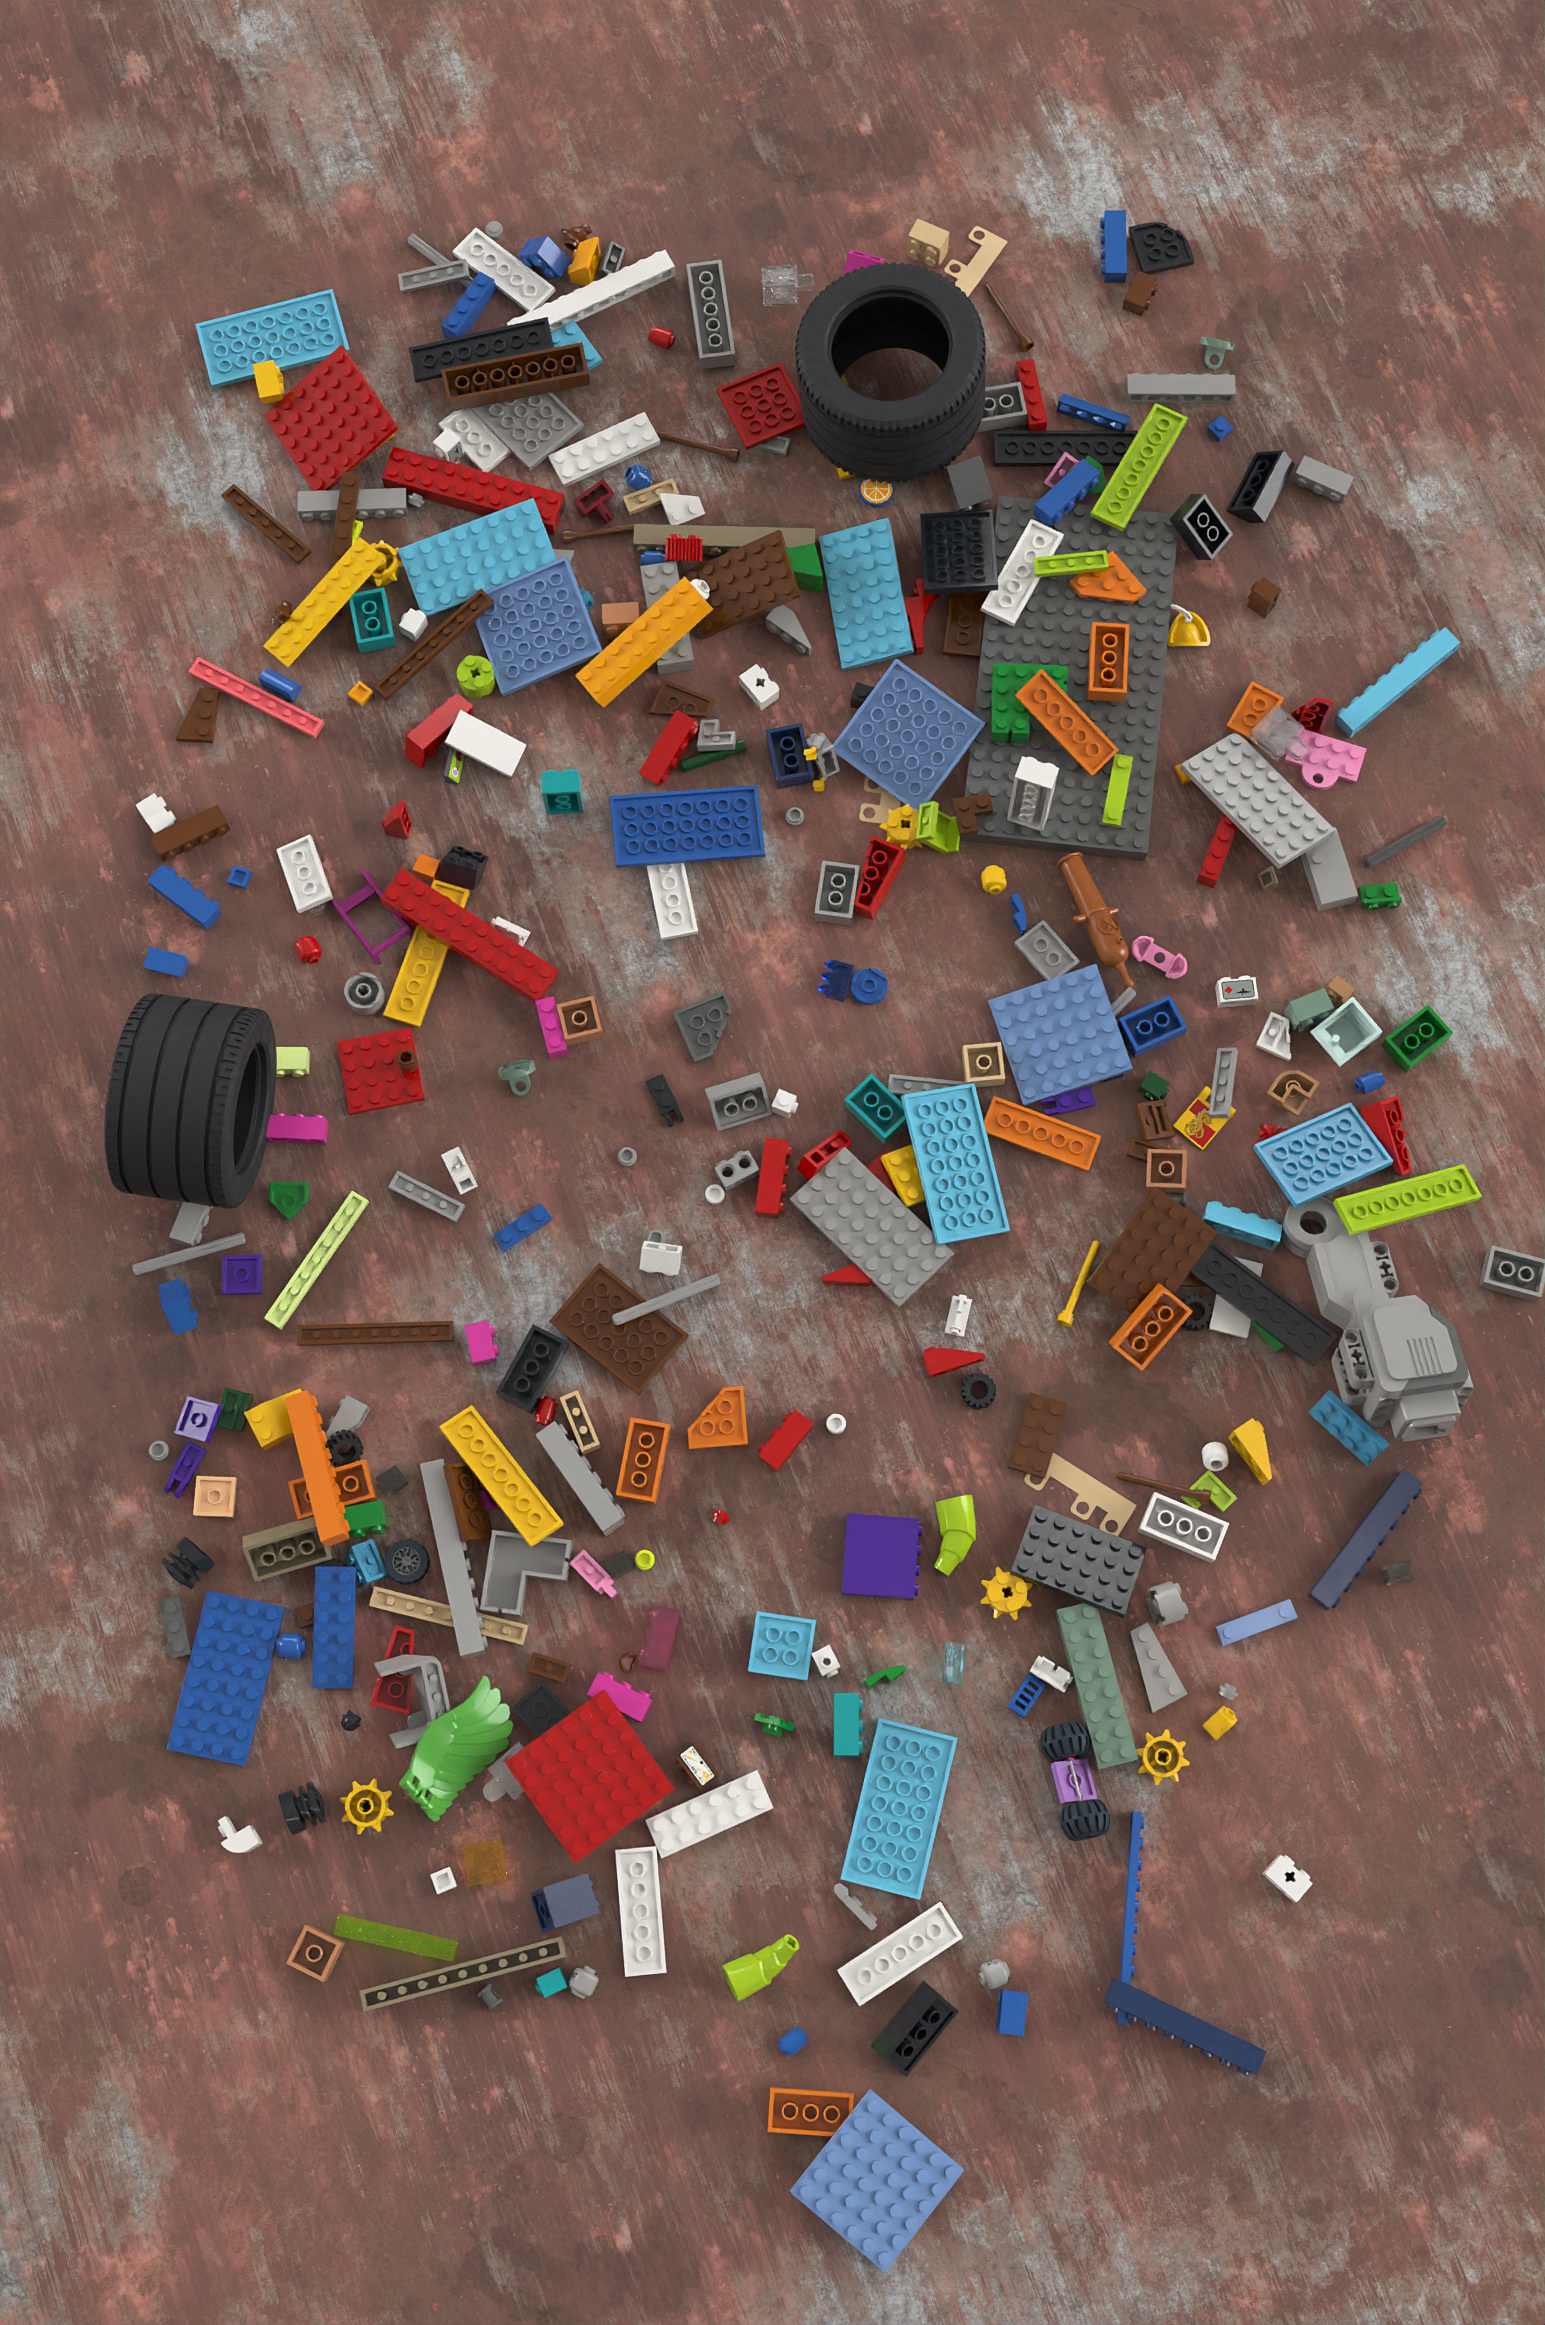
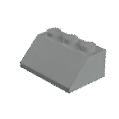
M759 1072L705 1089L717 1131L772 1115L764 1081Z

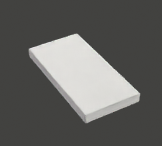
M469 408L454 411L438 423V428L442 432L448 427L461 438L465 456L480 471L489 472L511 454V450Z
M462 710L458 713L444 743L509 778L512 777L526 747V744Z
M311 835L276 849L299 913L333 899Z
M1234 1257L1261 1277L1263 1264ZM1216 1294L1212 1310L1213 1315L1208 1330L1247 1339L1251 1320Z

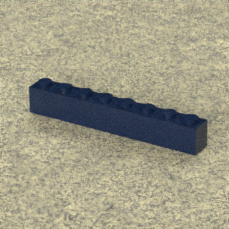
M1402 1469L1307 1596L1325 1610L1331 1607L1335 1608L1341 1601L1339 1598L1340 1594L1343 1591L1346 1593L1353 1583L1350 1582L1354 1576L1358 1577L1364 1570L1363 1563L1366 1560L1369 1562L1375 1555V1547L1377 1545L1381 1546L1385 1542L1387 1531L1389 1529L1393 1530L1399 1523L1397 1520L1400 1514L1404 1515L1411 1506L1408 1504L1412 1498L1416 1499L1422 1492L1420 1487L1423 1483L1408 1471Z
M1111 1979L1102 2001L1108 2004L1107 2009L1116 2013L1122 2011L1127 2014L1126 2018L1134 2022H1138L1139 2019L1145 2022L1144 2026L1153 2031L1160 2029L1164 2031L1163 2036L1174 2041L1175 2038L1182 2040V2045L1190 2049H1194L1195 2046L1201 2049L1200 2054L1211 2059L1215 2056L1220 2059L1219 2063L1227 2067L1234 2065L1238 2067L1239 2073L1246 2076L1258 2074L1266 2054L1265 2050L1118 1979Z

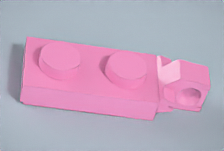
M584 1549L570 1562V1565L601 1595L606 1592L613 1599L618 1594L611 1586L614 1581L609 1574Z

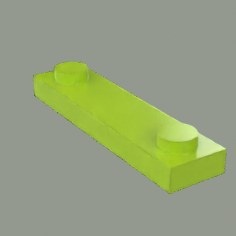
M1106 550L1033 558L1035 578L1105 571L1109 569Z
M1114 755L1101 825L1116 828L1121 826L1133 761L1131 756Z

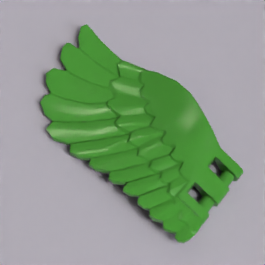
M482 1676L478 1685L465 1702L432 1721L423 1731L415 1748L410 1768L399 1782L401 1788L406 1789L408 1795L416 1803H419L421 1809L435 1822L440 1819V1815L445 1813L446 1808L451 1806L452 1800L458 1796L457 1791L463 1790L466 1787L465 1783L471 1782L474 1779L473 1775L481 1773L485 1769L484 1765L495 1761L496 1754L505 1750L510 1744L507 1737L512 1732L513 1723L511 1720H508L510 1715L509 1706L505 1703L500 1704V1690L497 1687L490 1689V1682L487 1676ZM414 1776H416L418 1779H417V1781L415 1782V1784L413 1785L412 1782H413ZM428 1789L431 1793L425 1798V1793Z

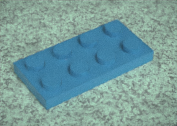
M1330 1390L1308 1412L1367 1466L1389 1445L1383 1437Z

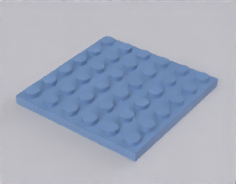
M567 556L485 591L493 599L494 604L476 619L475 623L503 696L595 658L603 651Z
M895 659L834 742L833 746L838 756L905 805L909 804V806L919 812V805L931 800L986 723L901 661Z
M1097 964L988 1000L1024 1106L1039 1102L1043 1098L1054 1097L1055 1095L1133 1070Z
M869 2089L790 2189V2192L876 2266L886 2272L964 2172V2169L875 2092Z

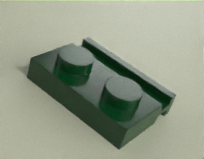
M225 1388L220 1403L223 1407L216 1427L243 1433L247 1420L244 1413L250 1410L253 1394Z

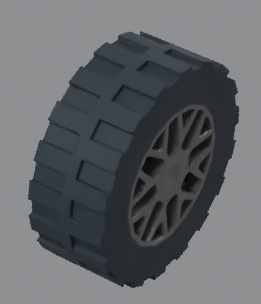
M407 1539L400 1540L398 1543L395 1542L385 1555L386 1561L384 1562L387 1573L400 1584L412 1585V1583H418L429 1571L430 1557L426 1549L417 1541Z

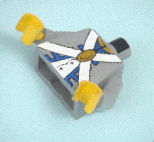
M813 733L807 737L808 749L804 750V755H806V761L812 760L820 772L819 780H813L814 791H823L824 781H827L828 776L839 772L840 769L834 746L824 733Z

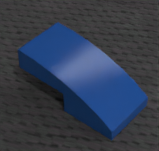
M1017 892L1011 895L1010 903L1016 912L1013 915L1012 922L1019 934L1023 936L1026 930V914L1022 900Z

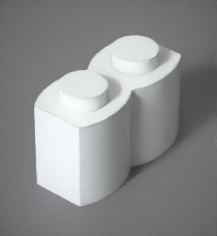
M155 793L136 804L137 809L154 834L175 825L174 821L177 820L171 810L167 812L164 808L167 805L161 796L157 798Z

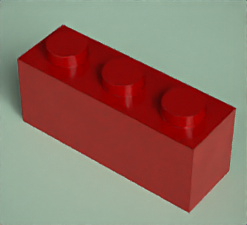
M796 1409L792 1413L789 1411L782 1420L784 1424L780 1428L776 1427L770 1435L772 1437L768 1443L764 1442L758 1449V1452H760L758 1458L775 1472H778L814 1427V1424Z

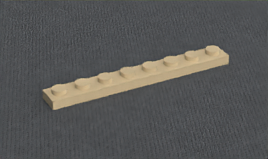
M374 1586L369 1604L370 1607L454 1628L450 1605ZM477 1612V1615L482 1616L484 1628H480L482 1635L524 1646L528 1625Z

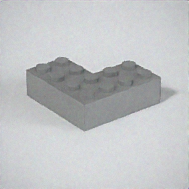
M492 1530L480 1610L493 1614H500L502 1611L504 1615L522 1617L528 1578L567 1583L570 1565L566 1561L571 1560L572 1541L546 1537L533 1547H530L520 1533Z

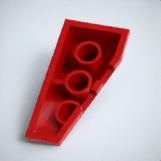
M1315 697L1289 714L1285 726L1291 728L1298 727L1321 734L1333 708L1334 701Z
M1394 1096L1360 1107L1361 1117L1392 1158V1166L1397 1174L1402 1176L1410 1173L1409 1150L1404 1146V1138L1407 1135L1406 1131H1402L1401 1121L1404 1120V1114L1399 1097Z

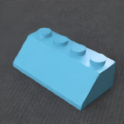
M1217 1201L1207 1202L1201 1220L1216 1230L1218 1234L1274 1251L1280 1242L1283 1225L1278 1224V1221L1262 1219L1255 1213L1246 1214L1236 1207L1227 1208Z

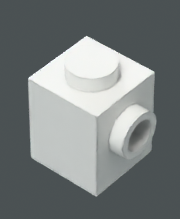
M411 608L407 613L403 614L399 624L401 633L414 641L419 639L428 626L426 615L420 610L415 611Z
M779 1089L772 1103V1112L789 1119L791 1114H795L799 1104L797 1103V1096Z
M830 1645L811 1654L822 1677L827 1676V1678L838 1674L837 1670L840 1669V1665Z

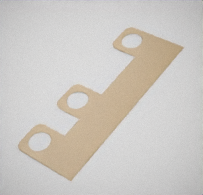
M979 226L973 228L969 238L982 246L968 266L957 260H950L944 269L946 273L958 279L955 282V286L960 287L961 292L964 291L967 297H969L1008 242ZM975 231H982L985 237L978 240L974 238L973 234ZM958 264L961 268L960 272L952 273L949 269L950 265Z
M866 776L864 790L881 794L880 805L862 804L859 818L865 822L886 823L889 818L888 810L894 811L900 808L901 801L881 786L877 789L869 788L868 781L870 778ZM868 807L873 808L875 816L873 818H866L863 814L864 809Z
M1055 1453L1052 1454L1046 1478L1039 1485L1031 1483L1030 1474H1027L1024 1478L1026 1484L1035 1490H1041L1051 1476L1078 1493V1497L1071 1506V1512L1083 1520H1087L1095 1507L1099 1506L1108 1512L1100 1525V1530L1110 1533L1106 1530L1105 1524L1109 1520H1114L1118 1524V1529L1110 1534L1115 1536L1120 1534L1137 1506ZM1079 1502H1086L1089 1505V1511L1086 1514L1077 1512L1076 1506Z

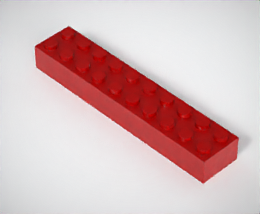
M394 446L381 477L386 489L406 488L408 495L412 496V493L422 496V499L483 516L534 498L545 530L548 534L555 535L566 504L563 493Z
M402 868L380 897L383 906L535 1005V1001L544 998L559 976L558 969Z

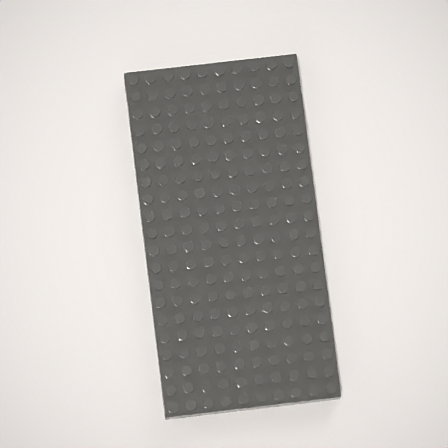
M999 496L994 531L998 577L1030 520L1033 519L1047 526L1033 515L1035 504L1039 500ZM1075 504L1071 511H1066L1063 514L1062 519L1058 523H1054L1049 527L1064 534L1054 555L1106 550L1108 554L1113 551L1147 590V593L1133 604L1114 600V602L1104 601L1093 597L1080 598L1069 585V581L1080 574L1076 573L1041 577L1014 626L985 613L974 715L985 722L986 725L970 745L964 797L990 793L993 813L976 815L978 833L960 836V841L1066 853L1081 852L1084 855L1145 861L1148 851L1178 531L1169 520L1173 514L1135 510L1122 532L1090 517L1095 506ZM1092 622L1129 624L1127 693L1124 702L1087 700ZM993 663L1067 666L1066 685L1068 697L1119 749L1115 754L1133 757L1120 828L1101 825L1114 755L1091 777L1031 713L1028 742H1011L1012 731H1009L1007 742L990 741L991 672ZM1022 756L1026 758L1033 757L1038 762L1051 763L1059 768L1050 811L1043 831L1007 820L1014 779Z

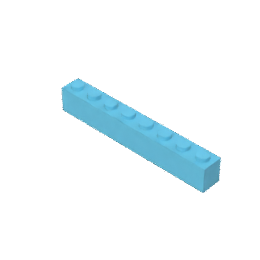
M1446 627L1441 631L1436 630L1430 636L1431 639L1428 642L1423 641L1417 647V651L1408 653L1401 664L1396 663L1390 669L1391 672L1388 675L1383 674L1377 680V684L1368 686L1361 697L1356 696L1350 702L1351 705L1349 707H1343L1336 714L1338 717L1335 724L1351 738L1454 653L1460 641Z

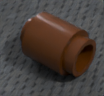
M408 1049L399 1052L397 1062L400 1069L406 1073L415 1071L418 1067V1060L414 1052Z

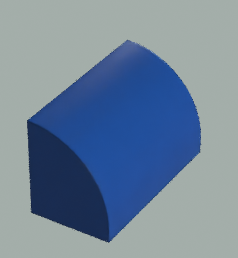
M269 668L265 669L258 677L262 687L291 702L295 701L303 688L302 685Z
M149 947L143 968L182 977L187 970L189 960L185 955Z
M1000 1989L995 2032L1024 2036L1028 1993Z

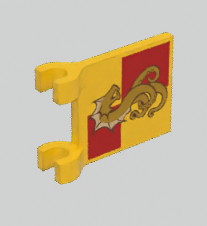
M1207 1086L1173 1125L1175 1129L1202 1151L1236 1111L1231 1106L1229 1118L1211 1119L1209 1116L1210 1104L1206 1099L1211 1095L1212 1090Z

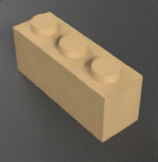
M578 1390L560 1397L582 1454L585 1455L600 1449V1443Z

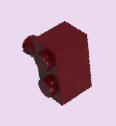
M604 478L574 499V506L584 519L593 512L598 513L605 525L615 518L605 506L613 498L614 492Z

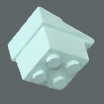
M1352 997L1310 1033L1337 1065L1341 1067L1375 1041L1383 1031Z

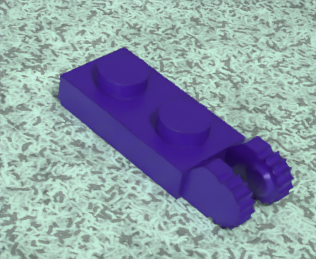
M1091 1086L1040 1100V1105L1055 1103L1056 1108L1043 1111V1114L1047 1116L1061 1115L1096 1105Z
M188 1441L169 1475L170 1478L164 1488V1492L169 1493L176 1480L181 1483L175 1492V1497L181 1498L207 1450Z

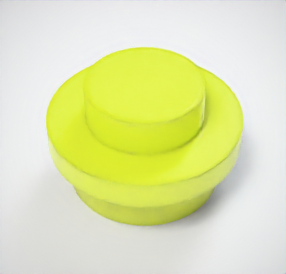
M641 1550L636 1554L635 1564L639 1569L648 1570L654 1565L655 1558L650 1551Z

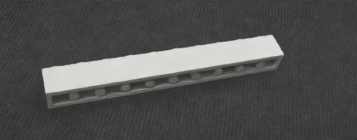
M666 250L656 252L646 259H640L631 266L623 267L618 272L608 274L603 279L593 281L589 285L578 288L566 296L563 295L551 303H545L536 310H530L523 316L513 318L510 322H507V326L548 317L552 333L572 320L575 322L582 320L674 277L675 266Z

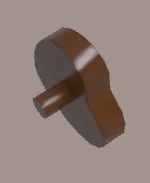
M627 1652L619 1658V1667L624 1673L630 1674L633 1672L634 1664L637 1662V1655Z

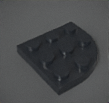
M1161 222L1139 224L1129 227L1128 230L1141 272L1148 275L1193 265L1194 257L1186 237L1178 229L1174 230L1168 227V224Z

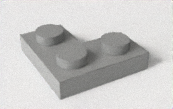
M719 719L701 720L697 742L698 751L735 749V731L719 732Z

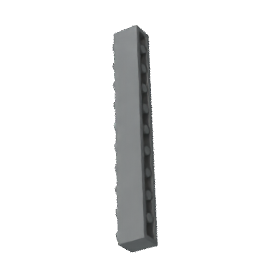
M443 1459L422 1463L420 1467L461 1658L466 1659L486 1654L485 1648L488 1647L486 1635L482 1636L480 1628H484L482 1616L477 1615L476 1609L480 1608L478 1597H474L472 1592L473 1589H476L473 1577L469 1578L468 1570H472L469 1558L465 1559L464 1551H467L466 1542L461 1540L443 1466L446 1464Z

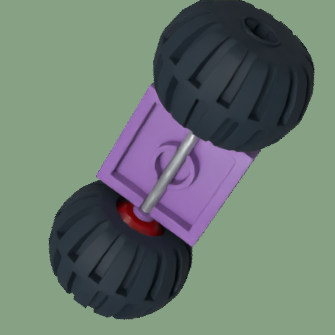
M1077 1721L1064 1722L1046 1728L1041 1735L1040 1748L1044 1756L1052 1762L1050 1765L1060 1804L1072 1803L1065 1806L1061 1811L1060 1827L1063 1833L1072 1841L1087 1840L1105 1834L1109 1830L1111 1823L1110 1812L1107 1806L1097 1798L1088 1759L1075 1760L1089 1752L1090 1736L1087 1729L1082 1723Z

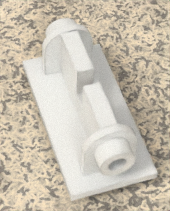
M498 916L496 919L493 918L490 924L493 928L521 946H524L531 933Z
M953 1295L945 1333L964 1337L972 1299H967L965 1295H959V1297Z
M1038 1656L1030 1672L1064 1693L1073 1679L1070 1675L1071 1673L1059 1666L1055 1671L1053 1669L1055 1663L1044 1656Z

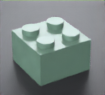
M1325 988L1290 1001L1284 1015L1289 1019V1026L1293 1033L1298 1031L1303 1033L1309 1030L1310 1026L1315 1024L1318 1026L1328 1018L1334 1006Z

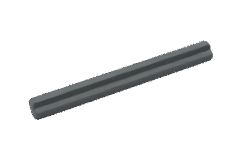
M1440 816L1372 854L1365 860L1367 866L1372 868L1444 827L1447 824L1444 816Z

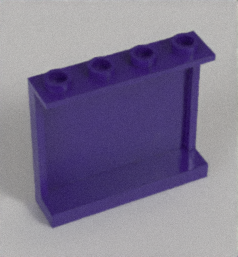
M848 1513L842 1595L904 1598L913 1601L914 1596H918L919 1584H915V1576H919L920 1564H916V1558L921 1554V1544H917L918 1536H922V1524H919V1519Z

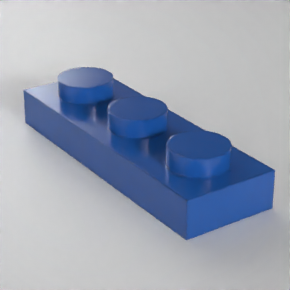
M540 1203L495 1233L494 1237L505 1252L553 1219L543 1204Z

